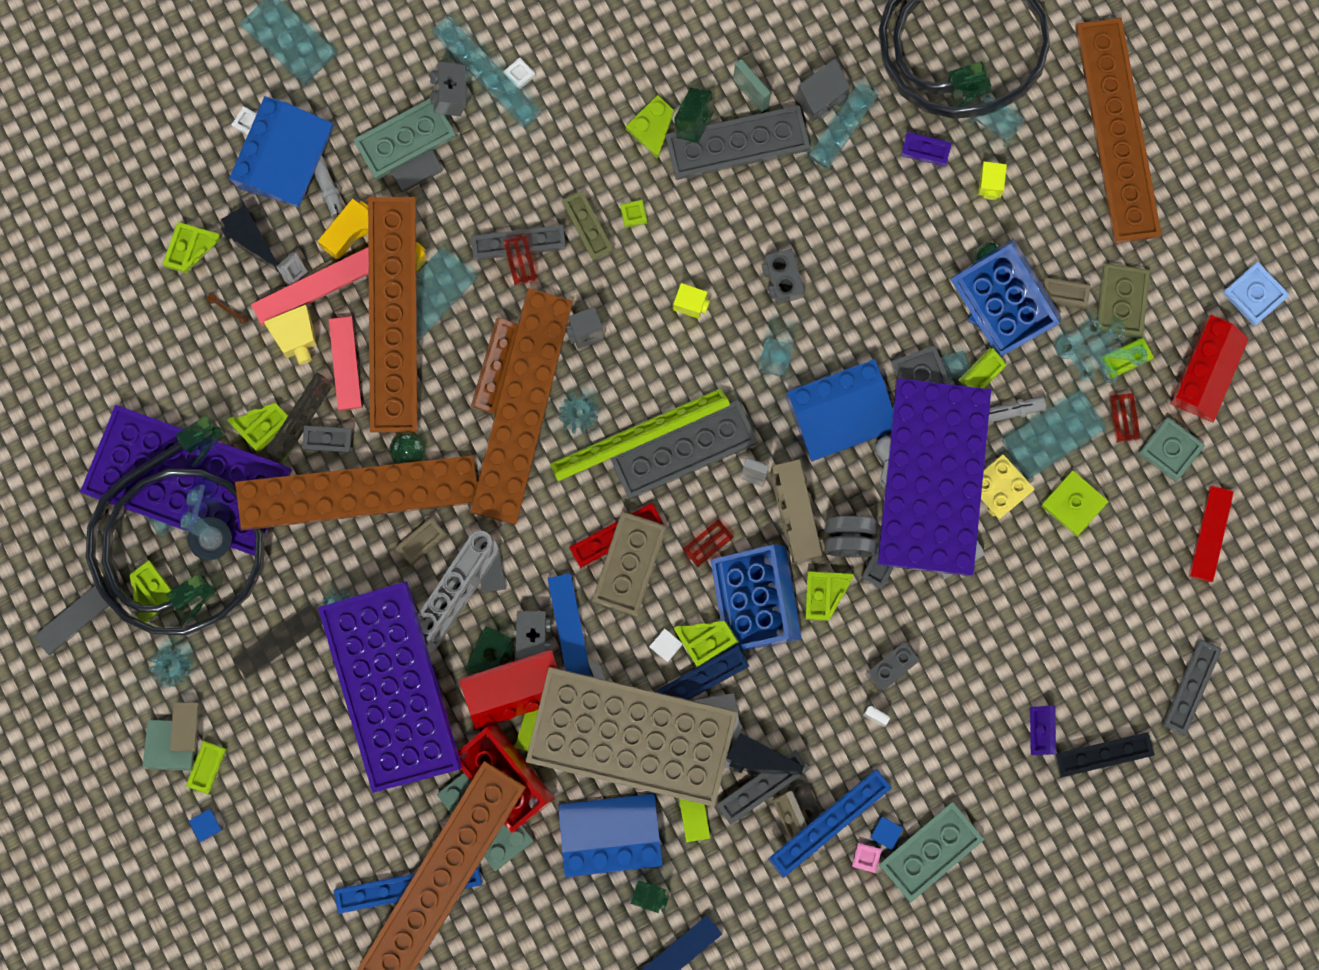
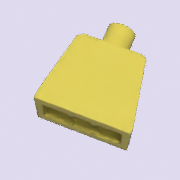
M306 305L264 321L286 358L295 355L299 365L312 361L308 350L317 346L311 315Z

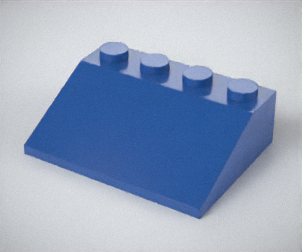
M264 96L229 179L240 190L300 207L334 124L286 102Z
M1014 238L992 250L951 278L952 283L990 345L1000 357L1060 324L1061 315Z
M875 359L793 389L786 394V401L811 462L891 432L893 409Z
M773 544L710 560L720 621L728 623L739 641L726 651L737 645L743 651L802 640L786 546Z
M654 794L558 805L564 874L566 878L662 867Z

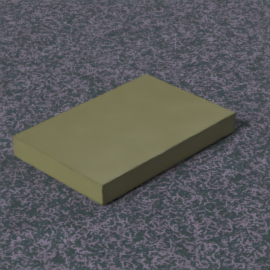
M1104 263L1095 332L1139 339L1143 337L1151 270Z

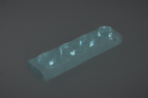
M859 82L810 153L809 158L828 170L875 103L879 94Z

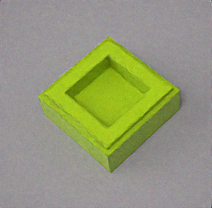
M643 200L620 204L625 228L647 224Z

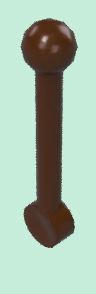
M209 294L207 296V300L209 303L217 304L222 309H224L225 311L239 319V322L241 324H246L248 322L247 316H241L240 314H238L237 312H235L234 310H232L231 308L217 300L215 294Z

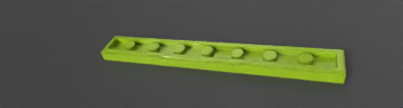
M721 389L715 390L550 464L557 481L563 480L728 407L730 403Z

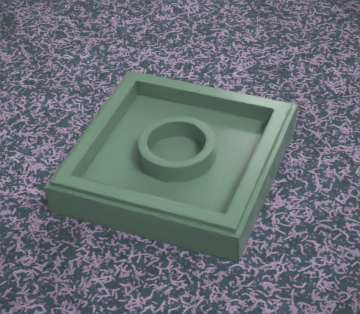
M740 59L735 63L733 80L758 110L764 113L769 109L771 92L749 66Z
M1167 417L1138 454L1176 483L1206 445L1171 418Z
M148 720L142 766L144 769L192 771L194 752H171L170 750L172 721Z

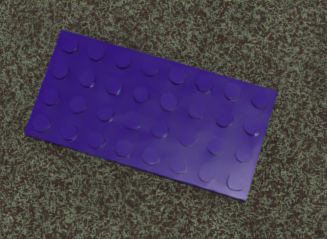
M897 378L877 565L973 577L992 389Z
M115 405L80 493L100 500L123 476L189 435H195V433ZM203 436L198 439V442L130 483L109 504L115 505L139 480L170 468L202 469L234 485L235 482L290 476L292 469ZM171 477L146 487L125 507L128 511L189 532L191 526L202 518H218L226 523L232 535L230 548L255 556V533L253 529L241 531L237 499L227 488L203 477ZM262 528L266 538L269 528ZM207 529L202 532L201 537L216 543L219 542V536L214 530Z
M408 581L318 607L372 793L462 769Z

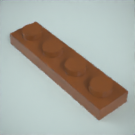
M496 318L471 407L489 414H495L518 327L517 324L502 318Z

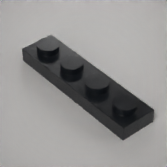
M1149 732L1057 753L1054 755L1059 777L1063 778L1152 757L1155 754Z

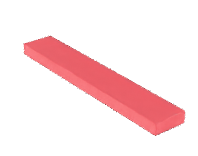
M368 248L252 303L251 306L260 324L264 326V321L314 302L369 275Z

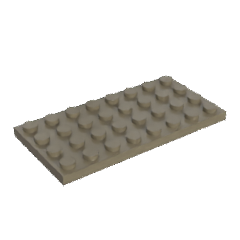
M548 667L526 762L715 807L738 712Z

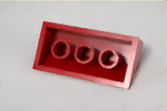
M1210 315L1205 320L1171 399V405L1212 423L1215 421L1249 340L1234 324L1214 315Z
M552 650L459 679L475 729L488 727L492 724L538 710L548 667L557 668Z
M497 724L486 727L458 751L462 764L461 770L471 782L483 762L486 761L526 786V789L504 823L511 834L555 800L551 792Z

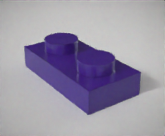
M907 132L901 156L946 167L952 143Z
M1055 706L1030 707L1031 755H1056Z

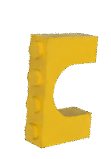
M352 198L318 240L320 247L339 261L357 239L368 235V205L363 201L358 203ZM416 242V270L418 272L427 261L425 248Z

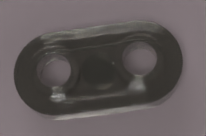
M796 779L788 785L787 792H793L802 815L804 810L811 811V818L805 819L806 824L809 825L819 816V810L810 785L805 780ZM796 787L803 788L804 793L802 796L795 794Z

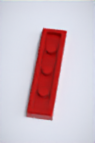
M1212 485L1209 487L1188 577L1210 583L1214 582L1234 491Z
M653 503L631 513L632 515L662 525L664 524ZM618 521L569 547L580 569L607 555Z

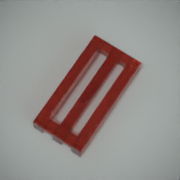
M526 234L503 239L514 285L537 280ZM523 240L524 249L531 275L528 276L526 275L518 241ZM509 243H514L522 277L518 278Z
M1134 393L1110 396L1109 402L1116 443L1140 440ZM1124 399H1128L1134 435H1130ZM1116 400H1119L1124 436L1121 435Z
M718 519L684 547L682 551L699 568L734 537ZM717 527L721 529L692 554L690 550ZM725 534L727 536L701 559L698 560L696 558L722 535Z

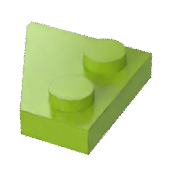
M657 95L626 125V130L650 153L658 158L661 154V149L666 139L665 135L668 133L674 110Z
M177 222L162 265L169 269L187 273L221 240V235Z
M276 403L264 406L262 409L248 411L247 415L238 418L233 416L227 419L257 453L292 422L291 418Z
M147 561L130 574L131 586L134 590L133 598L136 602L143 605H159L177 597L151 561ZM137 611L138 619L145 623L159 614Z
M807 572L805 620L829 621L851 583L854 574Z
M726 621L676 626L674 628L697 667L707 663L739 642Z

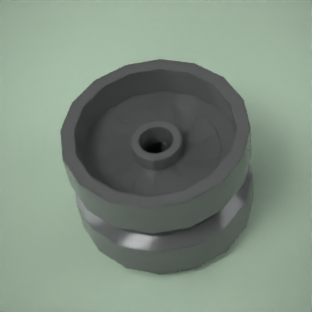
M837 516L825 520V533L833 537L825 540L824 554L847 558L872 557L877 554V542L869 538L877 534V520L859 516Z

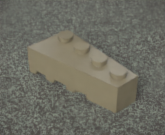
M800 459L772 466L770 478L793 565L821 559L822 552H824V543L822 537L818 538L816 529H819L816 515L812 513L811 506H813L810 492H807V478L805 471L802 470Z

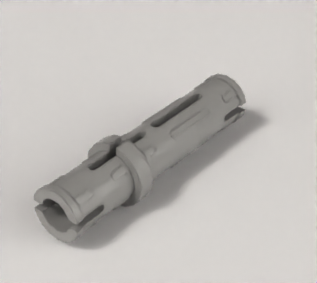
M321 155L314 173L322 190L321 197L323 201H326L331 217L335 219L338 217L336 209L340 214L343 211V206L339 199V190L335 188Z
M1041 396L1025 401L1019 399L1016 403L992 407L989 411L988 423L1017 416L1024 418L1027 414L1046 411L1044 397Z

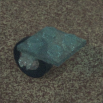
M200 484L188 492L186 504L189 505L188 512L182 515L180 527L183 528L182 534H188V545L195 556L203 560H215L227 553L231 546L232 535L229 527L222 520L215 517L201 519L198 516L205 485Z

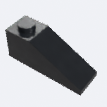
M246 206L221 219L224 224L221 230L227 241L232 239L236 246L276 272H279L277 269L279 264Z
M741 732L726 757L727 762L730 763L729 767L738 773L745 771L758 774L803 775L805 771L804 766Z

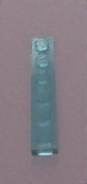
M449 16L432 30V34L462 65H466V69L524 129L541 115V111Z

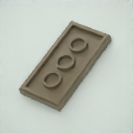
M622 511L591 602L637 617L667 526Z

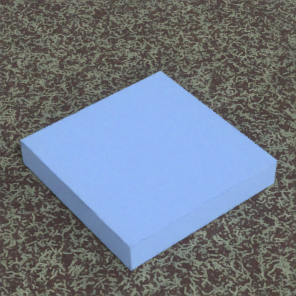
M1258 261L1223 292L1224 296L1254 327L1290 295Z

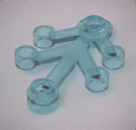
M1096 320L1090 321L1087 327L1074 337H1061L1055 345L1058 356L1063 359H1070L1080 371V376L1084 381H1091L1095 373L1093 368L1086 366L1079 354L1088 355L1108 384L1116 383L1118 374L1108 366L1102 357L1129 360L1135 366L1143 365L1148 358L1147 351L1142 346H1134L1130 350L1104 347L1115 338L1119 339L1124 336L1125 328L1120 323L1112 325L1111 330L1091 345H1083L1081 343L1090 335L1096 336L1101 332V324ZM1096 324L1099 326V329L1096 332H1092L1090 330L1091 325ZM1120 327L1122 333L1119 335L1114 334V328ZM1070 344L1072 349L1069 352H1065L1063 350L1064 345ZM1141 353L1143 357L1141 360L1136 361L1133 358L1134 354ZM1090 370L1092 375L1086 378L1083 376V372ZM1114 373L1115 379L1109 381L1106 378L1107 374Z

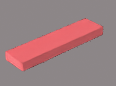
M350 316L329 319L338 410L362 409L353 318Z

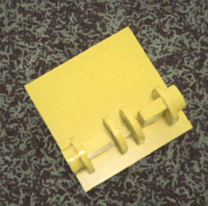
M1002 455L984 470L981 500L988 507L987 511L993 517L996 516L1000 520L1035 489L1013 464Z

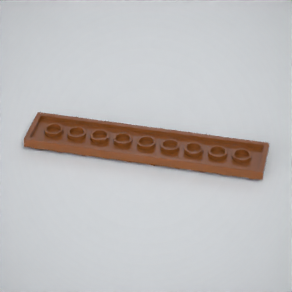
M1122 18L1078 23L1075 28L1114 244L1160 238L1162 234Z
M368 197L370 433L418 432L416 197Z
M527 289L469 513L513 525L517 523L568 323V316L570 315L573 303L571 300L534 289Z
M473 456L235 482L241 531L472 504L477 485Z
M483 762L357 970H416L526 789L525 785L490 763Z

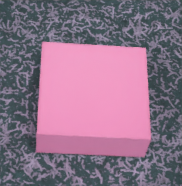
M857 843L852 867L876 873L882 849Z

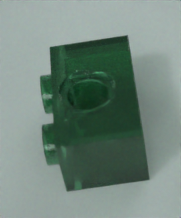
M690 87L674 117L677 139L699 142L714 113L712 91Z
M485 626L466 665L465 671L474 675L501 666L505 657L509 659L513 652L512 638ZM489 650H495L498 654L497 659L493 662L485 660V654Z
M638 880L630 904L659 914L660 909L665 910L669 896L665 895L666 889Z

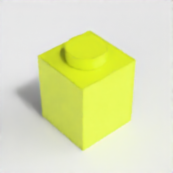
M983 162L980 171L978 195L984 196L985 199L989 200L1001 198L1005 187L1007 164Z
M681 283L673 304V310L700 319L702 313L706 314L710 304V300H707L708 292Z

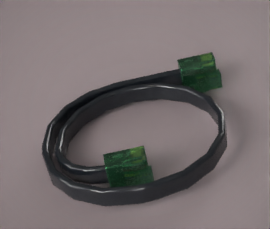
M889 0L886 4L878 29L882 63L899 94L925 113L951 119L991 114L1023 98L1042 75L1050 48L1046 14L1036 0H1023L1039 22L1042 48L1036 67L1018 88L993 101L965 106L975 98L991 93V83L989 77L986 78L987 72L983 62L980 61L949 71L948 81L935 83L921 80L911 73L903 61L900 40L908 16L922 0H908L900 11L893 34L897 70L906 83L920 92L934 95L951 93L953 100L965 97L962 102L954 107L927 101L905 86L891 63L888 54L886 32L892 13L902 0Z
M208 415L175 434L179 440L178 443L123 476L100 498L87 525L85 558L96 589L103 600L124 622L150 634L187 636L218 624L226 619L251 595L263 569L265 535L262 528L253 529L255 533L254 566L242 592L219 613L185 628L154 627L130 616L111 595L104 583L96 560L97 528L109 503L130 483L183 450L192 454L205 446L200 452V456L192 464L195 467L217 442L227 437L224 431L216 425L213 418ZM170 468L139 480L116 502L103 530L102 564L112 592L124 605L139 612L162 613L172 608L177 611H184L203 599L194 607L191 615L183 623V625H186L200 611L205 602L218 594L203 575L197 574L166 593L170 601L159 605H143L132 600L123 591L112 563L114 530L125 507L146 487L171 477H203L227 488L237 499L236 486L225 479L202 469Z

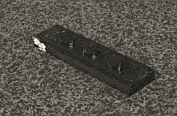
M316 372L266 452L284 463L304 432V426H308L333 387V384L322 374Z
M310 604L232 660L245 679H248L322 627L321 617L314 606Z

